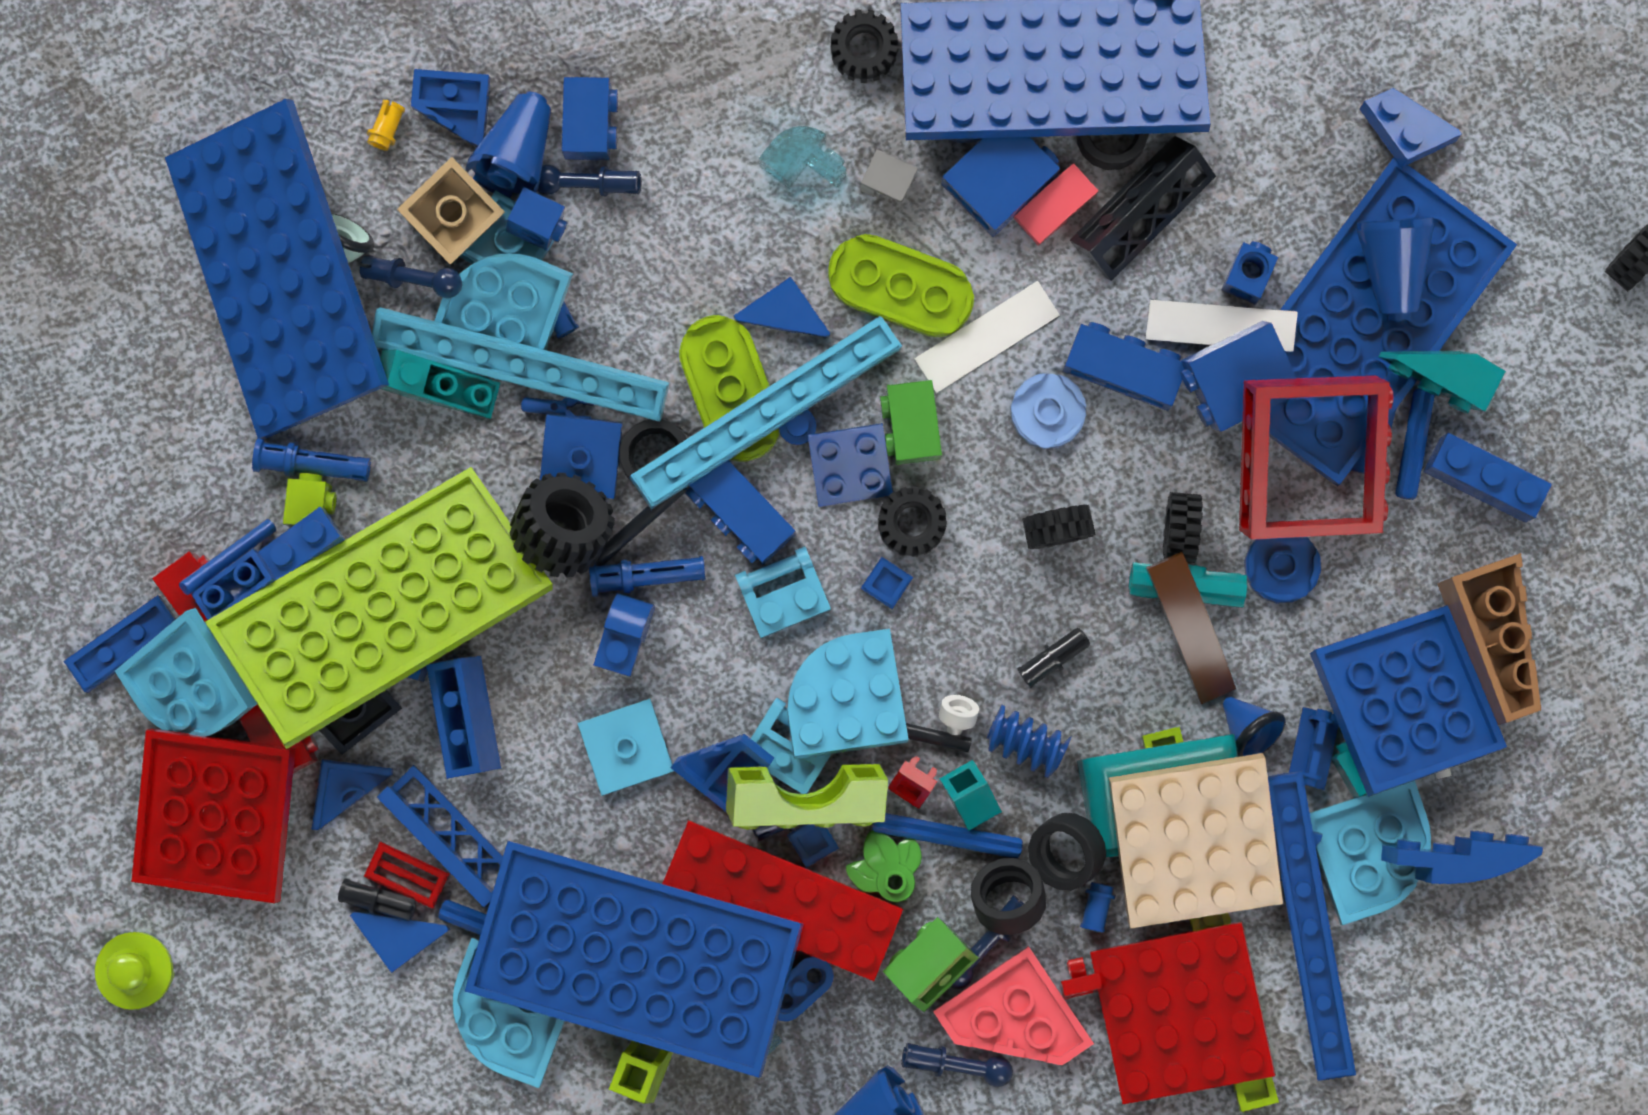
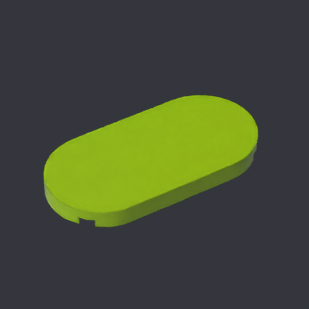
M871 234L855 236V238H850L848 241L843 242L835 249L830 258L828 278L831 289L835 296L850 308L877 318L880 316L887 322L929 337H943L956 332L967 322L971 315L974 304L971 284L964 272L949 262Z
M711 315L697 320L686 331L680 345L679 358L704 428L769 387L751 335L743 325L725 316ZM779 428L730 460L748 462L761 458L777 442L780 434Z

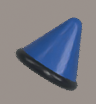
M1228 697L1223 701L1230 735H1235L1238 757L1264 753L1282 735L1286 725V718L1281 712L1270 711L1233 697Z

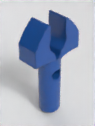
M524 397L521 402V410L529 413L592 419L591 416H576L568 408H573L576 404L594 406V404L567 397L562 401Z

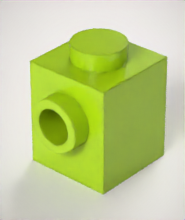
M300 473L299 479L288 478L283 524L291 528L318 507L324 508L329 515H334L337 495L336 492H332V486L327 482H322V476L317 474Z

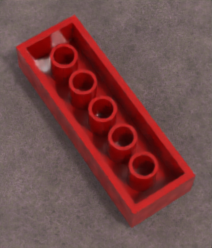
M691 820L687 822L662 883L803 923L797 950L871 981H875L903 912V908Z

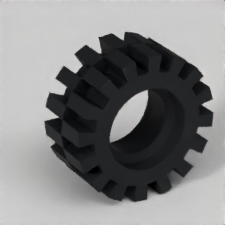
M860 9L855 10V15L850 16L849 13L843 16L841 23L837 22L835 31L831 35L832 61L834 65L838 66V71L842 75L844 73L848 75L849 80L854 81L857 78L861 79V83H867V79L873 78V82L879 80L880 75H886L890 72L891 65L894 66L896 61L898 36L894 32L893 24L891 22L887 23L886 17L881 13L879 17L874 15V10L868 9V13H862ZM861 33H868L874 36L879 44V50L876 55L865 60L855 57L849 47L853 37Z
M1648 224L1618 253L1604 271L1627 292L1648 274Z
M913 486V488L903 487L899 491L891 493L887 500L883 502L879 512L878 530L883 542L885 541L889 549L898 552L902 556L918 557L921 554L925 555L931 552L940 543L946 530V511L941 504V500L932 495L931 491L919 489L920 487ZM906 508H918L926 515L927 527L920 535L907 536L900 531L897 518Z
M1169 493L1164 520L1163 559L1181 552L1186 562H1196L1201 540V521L1203 519V502L1200 494Z
M1085 504L1049 510L1022 519L1028 549L1063 545L1096 535L1090 506Z

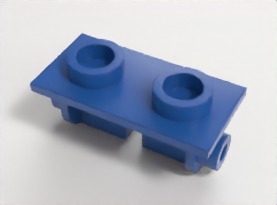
M1302 708L1289 772L1302 770L1305 786L1325 790L1339 725L1335 715L1327 710Z

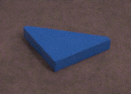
M791 277L733 315L738 323L742 322L786 332L814 335L825 339L830 336V332Z
M322 759L311 829H322L392 776L394 769Z
M353 912L350 915L391 973L451 930L448 925L417 920L405 921L395 917L371 915L361 912Z

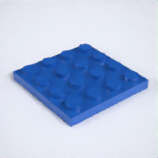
M1448 605L1315 649L1309 653L1368 797L1498 752L1507 747Z

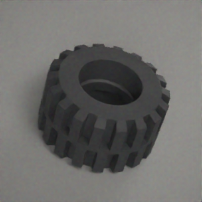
M558 472L556 477L549 473L543 475L541 480L536 478L531 482L529 488H526L511 519L510 526L512 528L509 533L510 539L515 540L513 545L517 553L522 552L524 554L522 560L527 564L533 563L536 565L535 570L541 573L546 570L553 577H559L560 573H563L568 578L574 577L576 572L579 574L587 572L589 567H593L598 561L613 532L612 528L615 525V518L611 516L613 513L611 504L605 503L606 495L602 491L597 492L595 490L596 485L590 481L588 483L581 481L582 477L573 475L570 478L567 477L566 473ZM551 519L567 524L573 531L559 527Z

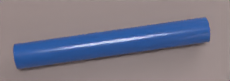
M269 519L263 521L179 583L180 589L186 595H190L276 532L274 523Z

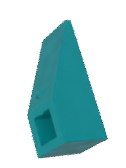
M397 349L382 351L380 359L389 385L381 388V390L491 419L500 382Z
M1462 351L1380 352L1378 356L1390 363L1388 369L1394 374L1409 379L1410 376L1420 381L1418 385L1420 389L1435 396H1439L1440 393L1450 398L1447 403L1449 406L1467 414L1470 409L1486 412L1506 372L1476 353Z

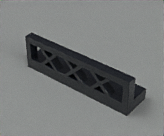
M1174 135L1070 241L1078 251L1093 260L1105 278L1112 281L1216 175L1195 145ZM1195 164L1201 174L1191 184H1184L1186 172ZM1166 192H1173L1171 204L1165 210L1158 211L1160 198ZM1139 219H1146L1145 230L1138 237H1131L1133 225ZM1113 245H1120L1118 257L1108 265L1102 256Z

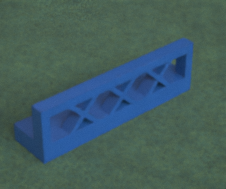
M413 765L392 787L387 786L377 798L483 907H488L493 889L483 880V863H499L501 865L503 855ZM414 777L425 787L424 804H409L399 793ZM430 793L440 804H430ZM414 808H424V818ZM430 808H445L451 814V831H436L430 825ZM457 821L466 831H456ZM441 835H451V846ZM456 835H471L478 842V858H462L456 852ZM483 848L493 858H483ZM468 863H477V873Z

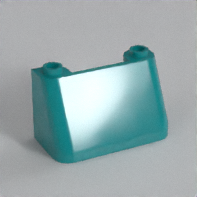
M1224 735L1078 760L1077 766L1086 818L1101 833L1105 842L1106 857L1119 856L1109 786L1110 777L1238 757L1235 735Z

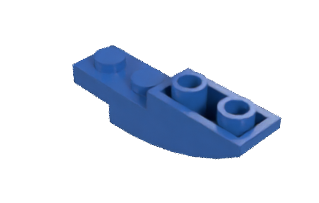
M318 507L260 551L251 549L191 593L207 620L345 539L327 511L322 507Z
M1470 831V838L1455 836L1454 845L1433 843V849H1421V842L1397 839V846L1382 845L1381 861L1396 865L1416 866L1415 879L1431 884L1471 883L1491 879L1516 870L1541 856L1543 847L1529 844L1528 836L1506 834L1505 841L1493 840L1494 833Z

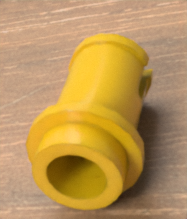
M383 100L373 128L368 129L366 134L369 136L368 144L380 150L388 151L390 146L395 145L396 140L393 137L405 112V108L393 101L389 105V100Z

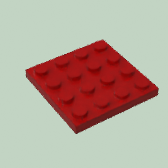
M153 728L147 729L145 732L131 882L274 904L280 902L296 749H285V747L210 736L204 737Z
M1243 921L1090 952L1094 973H1099L1103 987L1098 992L1122 1105L1276 1076Z

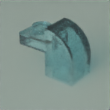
M797 126L783 131L775 137L759 157L760 167L788 189H790L807 166L836 188L846 178V168L843 166L845 161L833 150L827 148L824 152L821 149L826 143V134L813 127Z

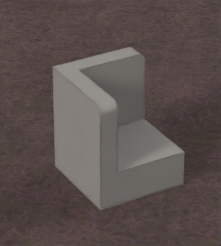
M876 149L861 181L860 191L872 197L878 192L897 202H902L911 183L915 181L918 168Z

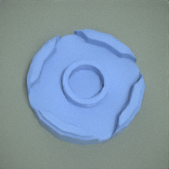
M1037 374L1025 380L1015 392L1010 407L1012 424L1018 435L1030 445L1042 449L1059 448L1071 442L1081 431L1086 417L1085 398L1079 387L1069 378L1059 374Z

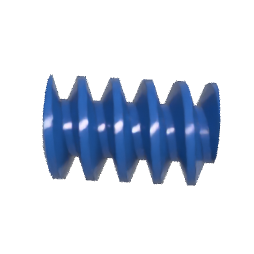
M1001 704L986 738L989 739V752H993L999 745H1002L1003 758L1007 759L1015 751L1017 752L1016 764L1021 765L1029 757L1031 758L1030 770L1035 772L1041 764H1044V776L1049 778L1059 767L1072 736L1062 744L1061 731L1055 730L1047 737V725L1044 723L1033 731V718L1028 717L1020 725L1019 712L1013 711L1005 718V705Z

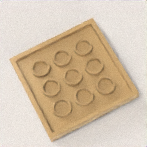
M1263 753L1109 778L1125 905L1130 929L1283 904L1266 759Z

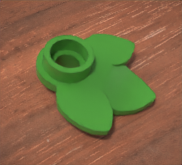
M873 830L870 831L864 842L863 855L865 860L855 861L846 865L847 874L861 891L866 893L879 892L887 901L894 903L903 902L912 895L915 889L913 874L921 864L922 855L920 847L915 839L906 838L896 845L886 834L874 832ZM893 876H900L903 880L901 888L897 890L889 887V880Z

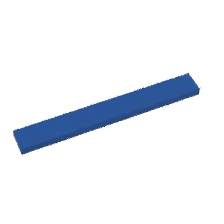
M1301 770L1268 776L1277 856L1317 1080L1322 1081L1355 1076L1354 1059L1303 773Z

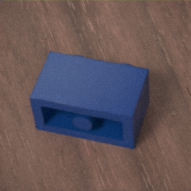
M564 77L562 153L565 160H610V149H617V126H611V112H618V90L612 89L609 78Z

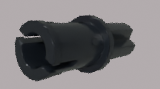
M1076 628L1050 647L1047 644L1043 646V652L1021 667L1019 666L1017 670L1026 684L1032 688L1033 685L1056 669L1059 671L1063 670V664L1090 646L1089 639L1080 628Z
M345 878L338 893L339 902L368 909L371 915H375L378 912L410 921L416 910V901L414 899L385 891L384 886L381 885L375 888Z

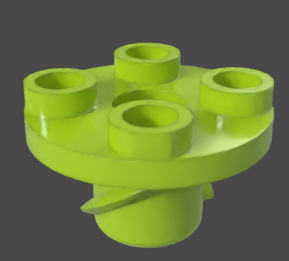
M128 932L112 938L101 949L95 963V980L101 994L110 1003L123 1009L136 1010L151 1006L165 995L174 979L173 962L168 949L159 939L146 932Z

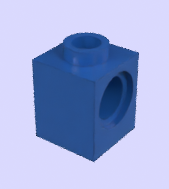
M523 187L507 219L506 232L547 251L552 240L559 242L568 222L563 220L565 206Z
M1252 241L1249 245L1243 242L1238 249L1221 290L1256 305L1262 297L1278 257L1271 254V248L1264 244ZM1245 262L1255 263L1260 269V277L1251 279L1245 276L1242 271V264Z

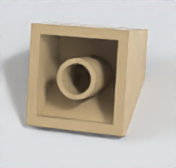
M453 157L441 166L397 209L450 265L505 213Z

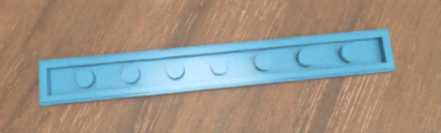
M381 307L375 312L372 336L376 348L383 350L397 349L460 370L655 421H660L663 417L670 382Z
M879 316L631 474L630 480L650 509L655 508L898 352L902 347L901 343L884 319Z

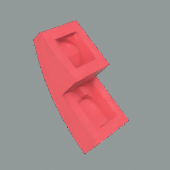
M1073 163L1014 216V219L1039 246L1062 227L1073 214L1094 198L1098 193V189Z

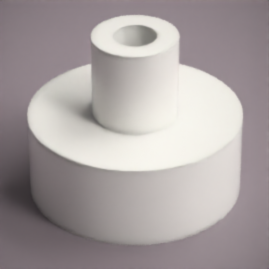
M950 695L942 700L939 719L947 725L948 733L960 735L962 730L971 729L975 726L979 706L972 699L965 696Z

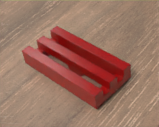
M380 841L363 877L434 909L451 873ZM383 853L394 856L439 878L436 883L431 882L382 859ZM377 866L431 890L430 897L376 873Z

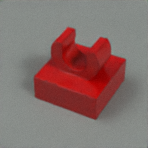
M915 756L910 762L905 761L889 784L888 790L920 809L938 782L934 779L937 769L932 767L928 774L916 768L920 758Z
M1083 957L1068 960L1067 967L1070 979L1060 983L1064 1000L1097 993L1102 990L1103 987L1099 973L1087 975Z

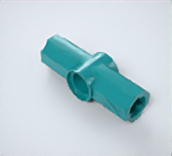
M1132 563L1128 595L1151 599L1158 598L1146 571V567L1153 564ZM1188 564L1204 604L1236 608L1244 607L1247 594V575L1207 571L1206 567Z

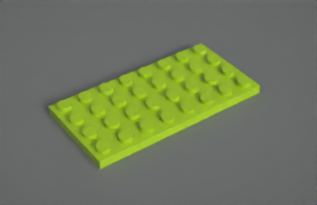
M469 467L210 618L205 623L285 749H288L552 591L553 584L544 571L541 573L535 570L536 565L525 563L522 560L524 554L515 551L513 547L515 540L510 539L509 532L512 527L509 520L473 468Z

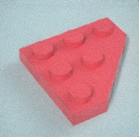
M1029 946L933 1010L954 1044L1064 1065L1094 1044Z

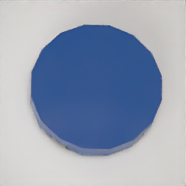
M1308 537L1255 539L1249 546L1244 559L1245 575H1247V581L1251 589L1262 599L1276 604L1292 603L1305 597L1316 586L1321 573L1320 554Z

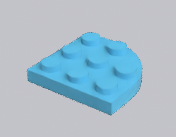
M512 253L493 255L483 258L463 270L459 274L462 280L461 291L455 297L442 298L435 322L547 350L573 273L527 255Z
M196 608L185 611L115 670L139 710L161 730L204 737L210 736L228 728L257 705Z
M890 629L855 633L835 638L817 648L802 663L793 679L787 705L794 759L908 742L909 738Z
M1415 781L1370 797L1365 794L1361 797L1310 812L1313 831L1323 834L1321 841L1316 846V852L1340 925H1345L1394 907L1404 900L1417 886L1418 880L1415 879L1416 866L1396 865L1381 861L1382 845L1397 846V839L1421 842V849H1431L1430 825Z
M471 938L457 975L453 992V1013L460 1034L469 1051L485 1066L504 1076L540 1088L565 1021L465 992L479 942L478 939Z

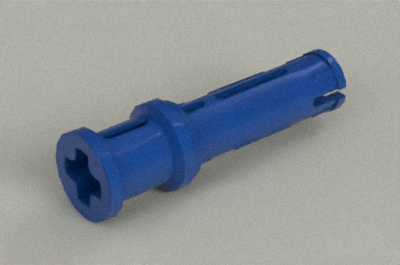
M257 438L253 450L252 470L258 473L261 469L284 472L285 476L292 477V475H296L298 472L368 482L371 458L300 449V446L296 445V443H289L288 446L265 443L264 439Z
M703 556L632 565L631 561L625 559L621 560L620 564L596 566L595 564L593 567H589L592 597H598L601 592L620 590L627 594L630 591H634V587L706 580Z

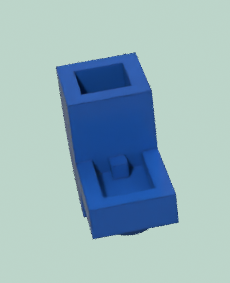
M617 593L604 624L605 629L593 665L631 677L641 644L645 642L656 606Z

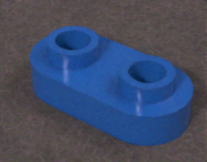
M811 956L803 959L791 970L785 994H789L792 997L793 1004L786 1009L781 1007L777 1020L787 1022L796 1019L831 987L834 975L833 969L828 962ZM812 968H817L822 973V978L817 983H812L807 979V972Z

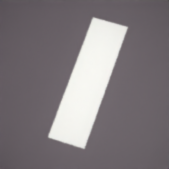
M1036 281L914 359L926 378L933 381V388L938 393L1057 318L1060 314L1040 283Z
M1150 300L1146 340L1213 345L1260 321L1272 322L1284 351L1293 352L1298 312Z

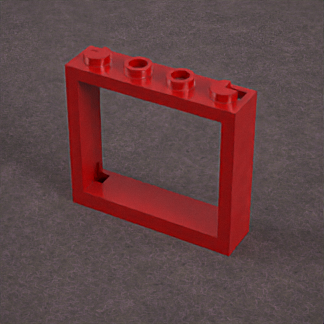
M1376 375L1244 380L1239 531L1250 539L1383 533V523L1388 518L1385 484H1388L1390 480V468L1388 462H1386L1387 447L1390 446L1392 441V432L1388 424V411L1393 405V391L1390 387V382ZM1368 395L1363 517L1266 522L1271 399Z

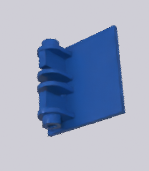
M883 423L807 435L818 507L885 497L893 493Z

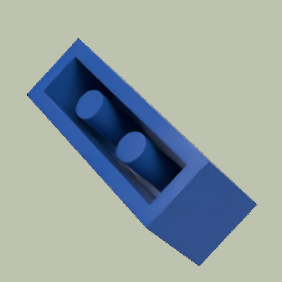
M1089 322L1088 326L1080 325L1062 372L1165 411L1171 409L1182 382L1180 372L1185 370L1180 361L1181 355L1167 349H1160L1159 353L1145 348L1146 343L1133 336L1125 335L1124 339L1110 335L1111 330L1108 327L1095 322Z
M1450 433L1439 438L1423 470L1424 473L1524 523L1536 518L1552 485Z
M729 460L690 484L687 489L688 491L685 493L699 509L705 504L714 513L715 516L710 520L725 536L730 532L733 533L741 542L736 548L751 564L757 559L764 565L796 535L793 527Z
M481 656L458 658L426 665L446 778L502 769Z

